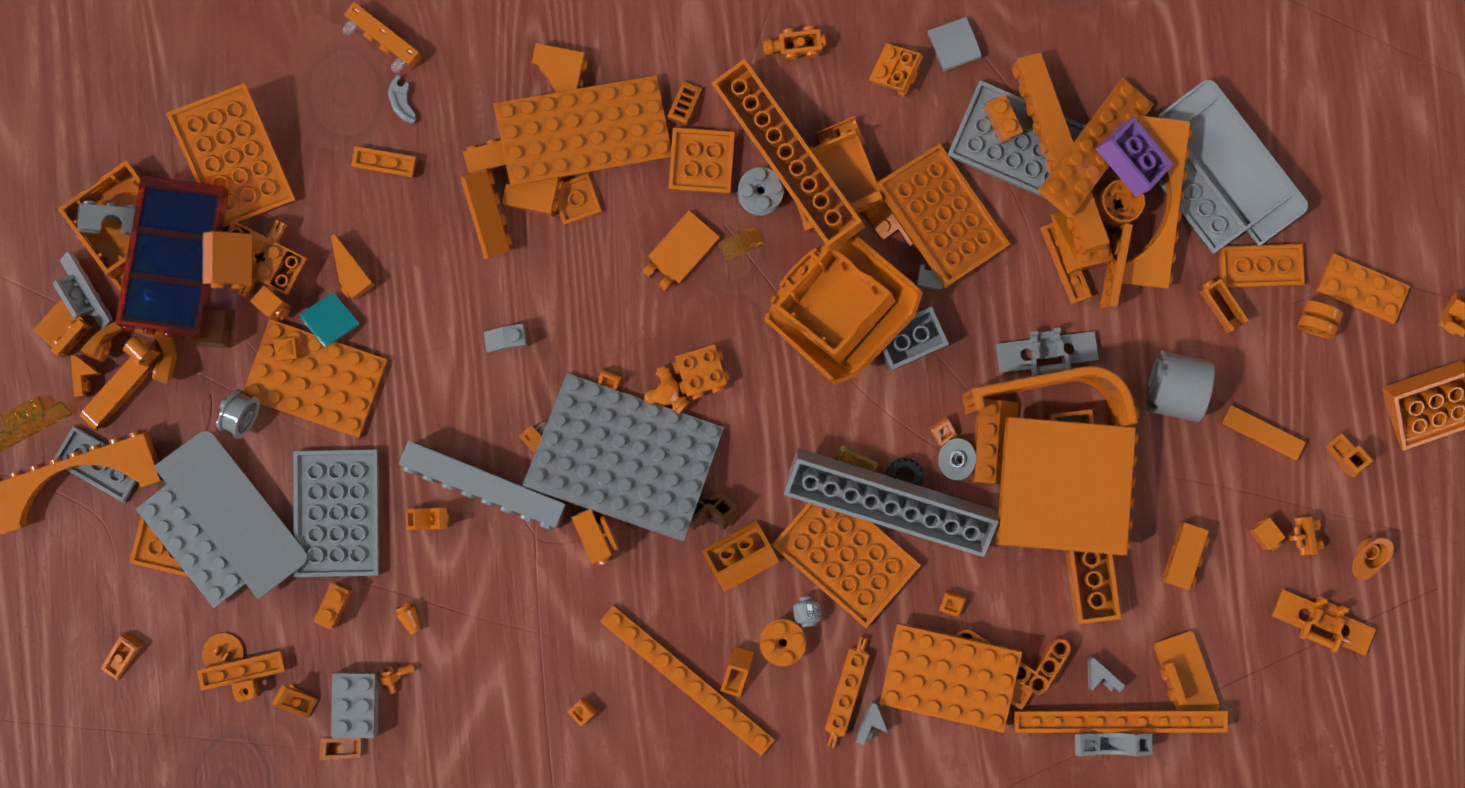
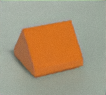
M603 368L597 384L618 390L623 376Z

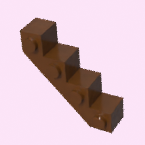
M715 493V495L700 494L689 526L695 530L710 517L719 527L725 530L738 518V506L724 493ZM626 522L634 531L640 527Z

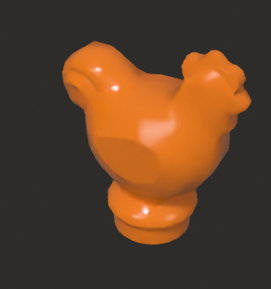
M665 366L658 367L655 374L659 376L661 383L656 389L647 391L644 395V400L652 405L655 403L672 405V411L680 414L690 402L685 396L679 397V384L672 378V374L669 372L670 369L665 368Z

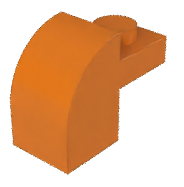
M1456 291L1445 306L1439 318L1438 326L1444 328L1452 335L1458 334L1461 337L1465 335V295Z
M1342 433L1325 446V449L1339 463L1338 466L1351 477L1357 476L1373 462L1359 445L1355 448Z
M447 508L406 509V530L447 529V524L449 523Z

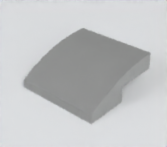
M966 17L928 31V37L934 47L936 58L943 72L982 58L977 41Z

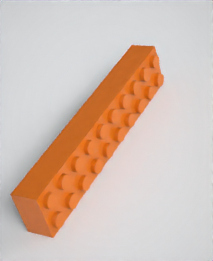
M745 58L711 83L831 252L865 228L861 219Z
M1092 409L1047 415L1048 421L1094 424ZM1065 550L1075 623L1086 624L1121 619L1112 554Z

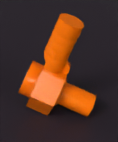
M413 664L393 670L392 667L381 669L379 674L380 682L382 685H386L388 694L396 693L394 683L402 675L415 672Z

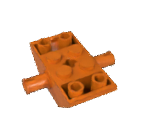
M276 219L268 236H263L234 220L232 221L227 230L228 233L252 234V285H245L243 289H239L236 293L249 299L256 283L262 282L286 295L289 294L307 258L280 245L279 240L288 225ZM261 256L266 258L264 262L260 261Z

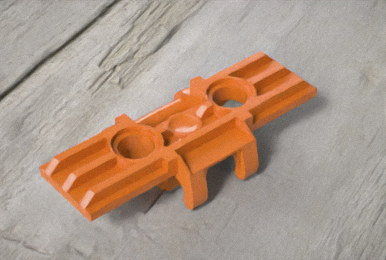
M1283 589L1271 615L1276 619L1301 629L1299 638L1303 640L1305 638L1330 648V651L1334 653L1338 651L1339 646L1366 656L1376 631L1375 628L1344 616L1345 613L1349 612V608L1346 606H1336L1329 603L1328 599L1322 596L1317 597L1315 602H1312ZM1306 608L1309 611V618L1303 621L1299 618V611ZM1314 625L1332 633L1331 640L1309 631L1311 626ZM1344 625L1348 628V634L1345 637L1341 634Z

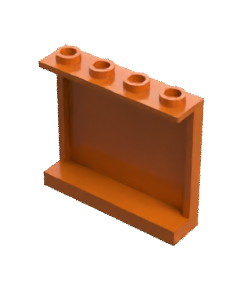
M856 130L843 131L839 137L835 139L827 138L820 142L821 145L814 148L813 146H808L856 214L885 202L881 192L877 191L874 186L877 181ZM796 203L805 231L808 234L816 231Z

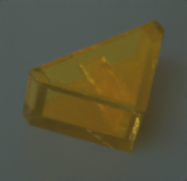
M840 445L834 458L835 460L875 472L878 466V462Z

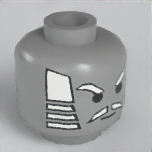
M812 596L799 598L800 602L793 605L795 623L800 624V627L817 626V622L821 621L822 618L820 603L812 600Z

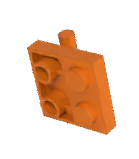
M886 43L869 81L873 84L896 90L898 95L905 97L910 85H913L918 75L917 70L923 56L921 53Z

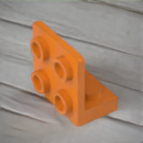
M59 300L33 331L52 347L50 350L52 353L65 358L92 326L82 317L73 319L64 302Z

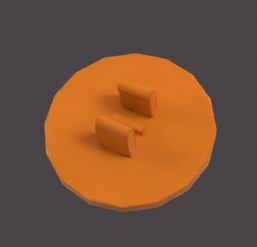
M229 633L213 635L206 641L202 650V659L207 668L243 660L244 658L242 643L237 637Z

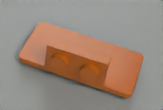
M1187 631L1156 642L1154 649L1161 666L1160 674L1163 681L1167 683L1169 688L1167 693L1170 701L1174 702L1176 710H1220V704L1194 633Z

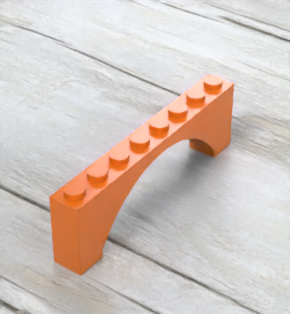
M535 44L531 62L532 66L544 74L555 93L583 88L584 80L581 79L582 73L586 72L588 67V60L583 52ZM555 178L511 187L510 184H506L502 205L505 208L552 217L553 212L558 210L559 200L555 198L557 191L561 192L563 180Z
M1137 116L1136 120L1166 154L1173 165L1163 175L1166 185V207L1161 224L1151 240L1138 253L1126 260L1122 283L1169 289V284L1171 285L1173 281L1171 266L1175 263L1176 259L1174 243H1177L1179 236L1176 228L1177 222H1180L1181 219L1179 205L1184 197L1182 182L1185 181L1187 169L1184 166L1185 160L1189 157L1187 143L1192 135V127H1190V121Z
M141 430L129 433L130 438L122 440L121 437L109 440L110 445L102 447L100 443L89 447V452L82 453V450L70 453L69 459L63 460L62 457L50 460V465L43 467L41 463L29 467L30 472L23 474L22 470L9 474L10 478L6 480L0 477V534L2 535L27 526L26 519L29 509L40 489L54 475L69 467L78 465L108 467L131 477L139 483L140 488L164 480L153 467L160 461L150 433L142 434Z

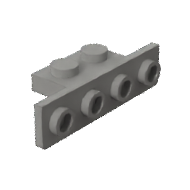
M71 250L67 251L60 259V262L69 276L55 280L53 285L73 319L91 313L102 330L113 321L111 313L104 306L99 293L95 291L88 275L85 274L80 266L78 258L74 256Z

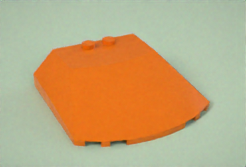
M856 234L837 247L836 250L848 258L858 270L871 276L889 290L896 302L840 364L782 318L774 308L776 303L793 284L806 274L811 264L827 248L826 244L819 249L816 247L812 249L786 274L779 284L780 289L776 296H772L770 300L771 307L764 319L766 323L833 385L856 378L915 318L922 297L921 290Z

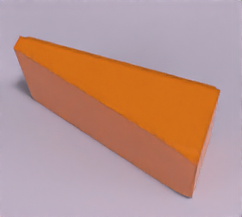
M128 632L122 634L100 669L114 679L119 680L142 647L143 642Z

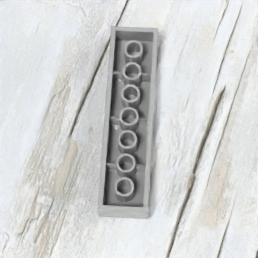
M407 442L399 461V465L404 466L403 471L413 475L421 473L423 474V479L433 483L441 481L443 482L442 487L452 491H456L457 488L461 489V494L472 499H476V496L482 498L480 502L495 507L498 504L501 506L500 510L509 514L520 513V518L526 521H540L539 526L548 530L560 527L568 504L415 442Z

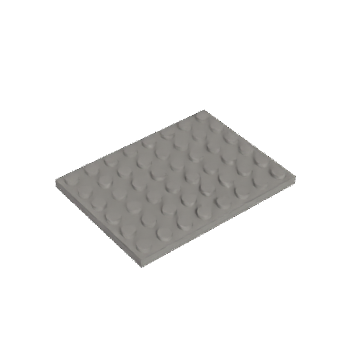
M567 373L523 486L684 542L724 427L681 412L677 414L670 408L658 404H648L644 399Z

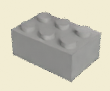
M932 306L916 313L915 318L881 352L889 372L949 345Z
M336 672L332 674L331 738H375L378 736L379 672Z

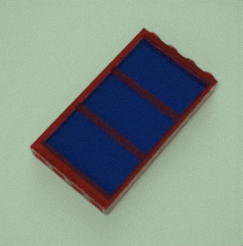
M141 175L115 324L122 327L121 330L134 332L135 329H140L142 333L155 335V332H162L163 336L176 338V334L184 335V339L197 341V337H205L213 288H211V284H203V233L223 231L229 190L224 186Z

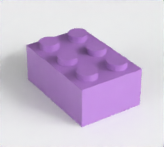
M1134 116L1120 123L1096 148L1135 196L1150 190L1173 165Z

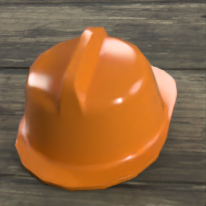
M1366 538L1357 547L1356 557L1352 564L1353 575L1358 580L1371 578L1393 556V543L1386 538Z

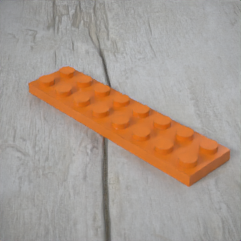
M1122 78L1037 191L1068 218L1073 216L1109 167V164L1096 148L1120 123L1133 116L1135 118L1137 116H1146L1154 103L1127 80Z

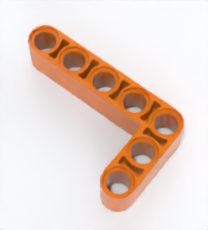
M134 336L125 344L123 351L130 358L80 413V417L95 431L105 425L154 370L159 360L163 359V352L149 340Z
M961 629L956 633V636L969 633L971 639L990 643L968 629ZM1060 638L1053 639L1048 644L1034 669L1020 662L1019 667L1024 669V675L1021 678H1016V682L1033 693H1045L1070 653L1069 643ZM1061 642L1064 645V651L1057 654L1055 652V645ZM1051 660L1053 669L1046 672L1043 665L1046 661ZM1040 678L1042 686L1040 689L1035 690L1032 683L1035 679Z

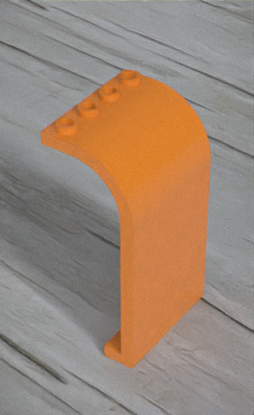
M1082 367L974 388L962 394L965 413L969 415L985 409L983 399L1063 383L1082 382L1097 389L1104 397L1112 426L1124 427L1135 424L1139 418L1138 408L1134 406L1132 396L1125 383L1112 372L1098 367Z

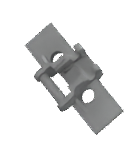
M1060 327L1046 332L1033 330L1030 331V340L995 344L999 373L1031 369L1032 377H1036L1040 374L1071 370L1070 364L1099 360L1095 331L1060 336ZM1064 344H1070L1073 347L1071 355L1064 352ZM1023 349L1031 351L1032 358L1029 361L1021 358V351ZM1062 358V363L1037 366L1036 360Z

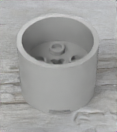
M1161 350L1160 355L1162 357L1161 359L1156 358L1149 379L1148 387L1151 398L1146 400L1147 411L1199 423L1207 410L1212 393L1215 373L1213 361Z

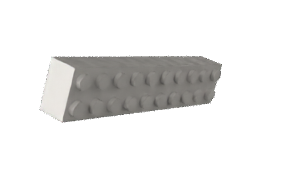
M800 448L796 451L784 485L785 496L981 557L985 556L999 523L998 512L995 509Z

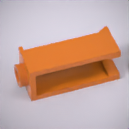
M1211 279L1202 285L1204 289L1199 294L1202 295L1226 334L1249 321L1222 279L1217 281ZM1215 290L1233 315V319L1229 321L1226 319L1210 293Z

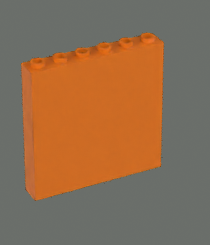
M1012 417L1005 418L996 545L1127 555V551H1130L1131 548L1128 530L1132 529V517H1129L1130 509H1133L1134 505L1131 488L1135 486V475H1132L1133 466L1135 467L1137 462V455L1134 454V445L1137 446L1138 433H1135L1136 428Z

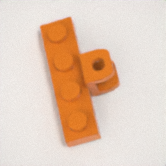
M282 651L199 669L197 674L201 691L231 684L234 698L237 702H241L258 696L259 689L256 678L285 672L286 668ZM244 688L248 690V694L244 693Z

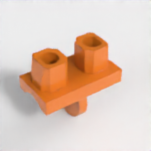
M1312 517L1294 518L1295 527L1293 528L1295 535L1289 536V541H1296V547L1299 548L1300 556L1318 554V551L1324 549L1323 540L1321 538L1316 539L1314 532L1320 530V520L1313 519Z

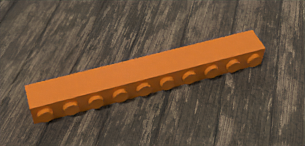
M1040 52L1018 58L1012 71L1014 78L1018 79L1020 95L1026 101V112L1032 118L1033 131L1035 135H1038L1040 151L1042 154H1045L1047 160L1046 167L1048 172L1051 173L1072 145L1073 140ZM1090 191L1074 215L1070 218L1067 217L1068 229L1072 230L1074 235V246L1080 251L1081 255L1103 250L1110 243L1092 192Z

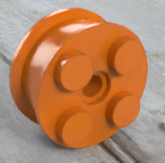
M780 618L771 621L764 627L760 636V649L763 656L770 663L777 666H789L796 663L804 654L806 648L805 634L802 628L794 621ZM785 639L787 641L786 645H780L779 640Z

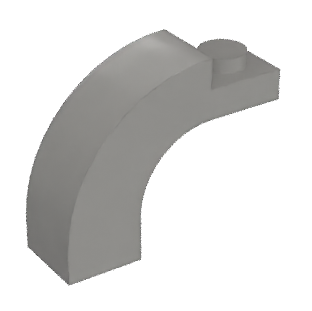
M1075 734V756L1116 754L1137 757L1153 755L1152 734Z

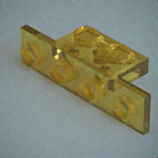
M37 395L2 413L1 419L4 430L0 432V451L72 415L71 410L61 401L45 409L42 399Z

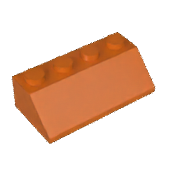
M485 168L463 174L460 178L484 259L509 251L510 245L513 242L510 232L506 233L504 225L507 224L505 214L499 211L498 205L501 204L498 192L494 193L492 187L495 184L493 173H488V169Z
M983 399L985 409L976 412L974 437L976 465L972 473L971 483L1000 485L1005 418H1018L1019 403Z

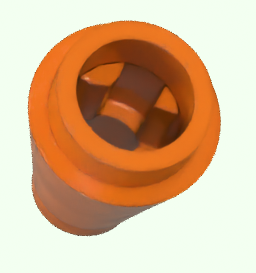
M407 602L395 609L396 617L409 631L410 635L421 630L415 606H412L411 602Z

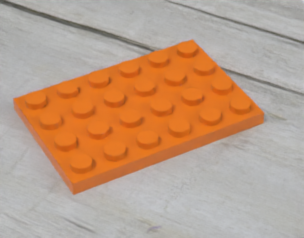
M246 82L166 113L217 230L229 226L233 220L239 222L296 200Z
M940 143L874 185L877 191L881 192L884 201L945 288L1011 245Z
M269 319L246 382L244 394L249 397H258L262 405L361 438L388 360L338 342H334L325 349L314 334ZM296 338L298 359L277 362L274 340Z
M811 503L806 504L771 545L865 628L871 624L921 566L872 522Z
M897 622L880 705L1004 733L1022 650Z

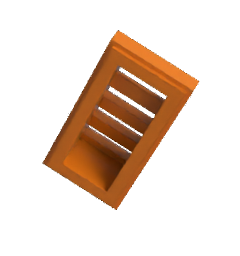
M683 81L667 116L668 120L687 127L702 88ZM686 88L696 93L693 96L684 92V89ZM684 96L692 99V102L682 100L681 97ZM681 103L683 105H686L689 107V109L687 110L678 106V104ZM676 110L680 111L682 113H685L686 116L683 117L681 115L676 114L675 112Z

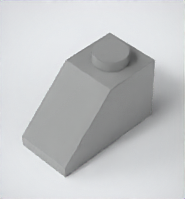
M523 324L500 327L484 332L487 353L528 347L526 329Z

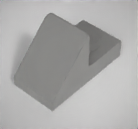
M1088 657V688L1090 690H1093L1102 679L1104 680L1102 684L1111 692L1113 690L1120 692L1125 687L1094 657Z
M872 701L854 739L855 742L864 745L865 741H870L873 734L872 726L887 732L877 704Z

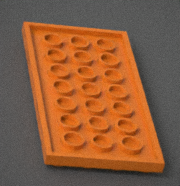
M657 75L493 104L510 187L671 158V144Z

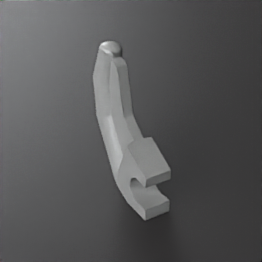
M397 75L392 80L388 90L392 109L403 121L414 124L416 122V114L407 104L410 85L406 82L403 86H398L402 78Z

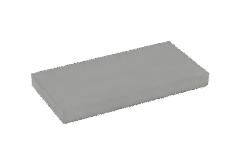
M73 426L54 459L62 457L63 460L70 458V453L82 450V453L90 451L89 447L101 443L102 447L108 444ZM78 465L65 469L123 503H126L138 483L117 470L99 465Z

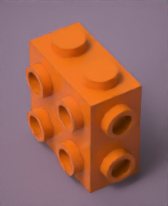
M715 344L675 356L676 362H673L675 373L681 375L682 382H679L682 394L686 393L688 398L692 397L695 400L704 397L705 392L712 390L714 394L723 391L724 386H727L726 381L730 380L727 368L722 369L720 361L724 360L720 348L716 349Z

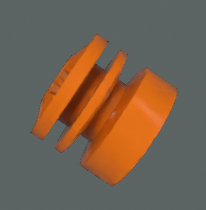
M1121 179L1111 182L1094 197L1102 223L1108 228H1118L1125 223L1128 224L1137 219L1145 206L1144 194L1135 196Z

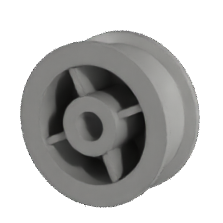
M757 167L747 171L742 176L738 186V199L741 206L747 212L757 216H764L774 212L779 207L784 194V186L773 170L765 167ZM761 189L764 193L759 194L757 190Z
M241 389L235 390L228 398H224L220 404L221 412L219 418L216 421L218 430L221 432L227 430L233 433L236 439L244 437L256 420L260 408V399L256 396H246Z

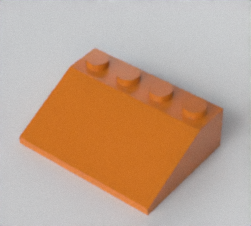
M1462 361L1383 387L1385 405L1399 445L1403 451L1465 430V363Z

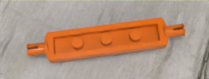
M859 637L857 648H852L848 651L825 726V730L830 733L827 746L835 748L838 736H846L870 657L864 651L868 640L864 637Z

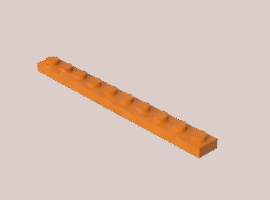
M614 605L600 620L605 627L760 756L774 742L775 739Z
M1014 711V732L1228 733V711Z

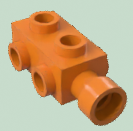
M815 26L804 27L803 31L795 32L793 28L784 29L782 34H779L777 40H771V38L763 39L764 56L780 52L781 58L786 57V60H794L802 55H806L808 58L816 57L819 53H822V47L826 46L825 34H820V29H815ZM811 41L814 43V46L808 47L806 43ZM787 44H792V45L794 46V48H793V49H787V48H786V45H787Z

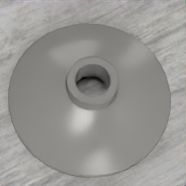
M959 438L946 442L940 450L938 459L942 473L952 480H963L969 477L975 470L976 451L973 445L967 440ZM961 456L963 457L962 463L959 462Z

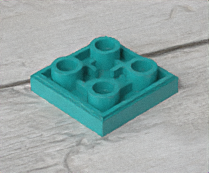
M334 292L302 312L299 316L325 349L359 326V322Z

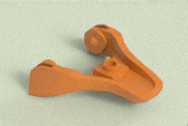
M154 282L148 285L138 302L128 313L98 331L80 351L88 357L103 362L110 352L111 340L119 332L134 331L159 342L164 355L163 359L159 360L156 364L152 379L168 384L173 376L177 360L172 336L176 292L172 287L163 283Z

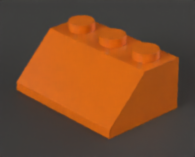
M757 520L702 550L724 592L779 563Z

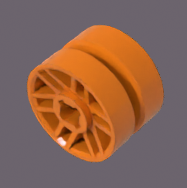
M1306 301L1303 309L1305 315L1300 317L1297 327L1318 337L1334 339L1338 330L1336 325L1340 324L1343 312L1321 302Z

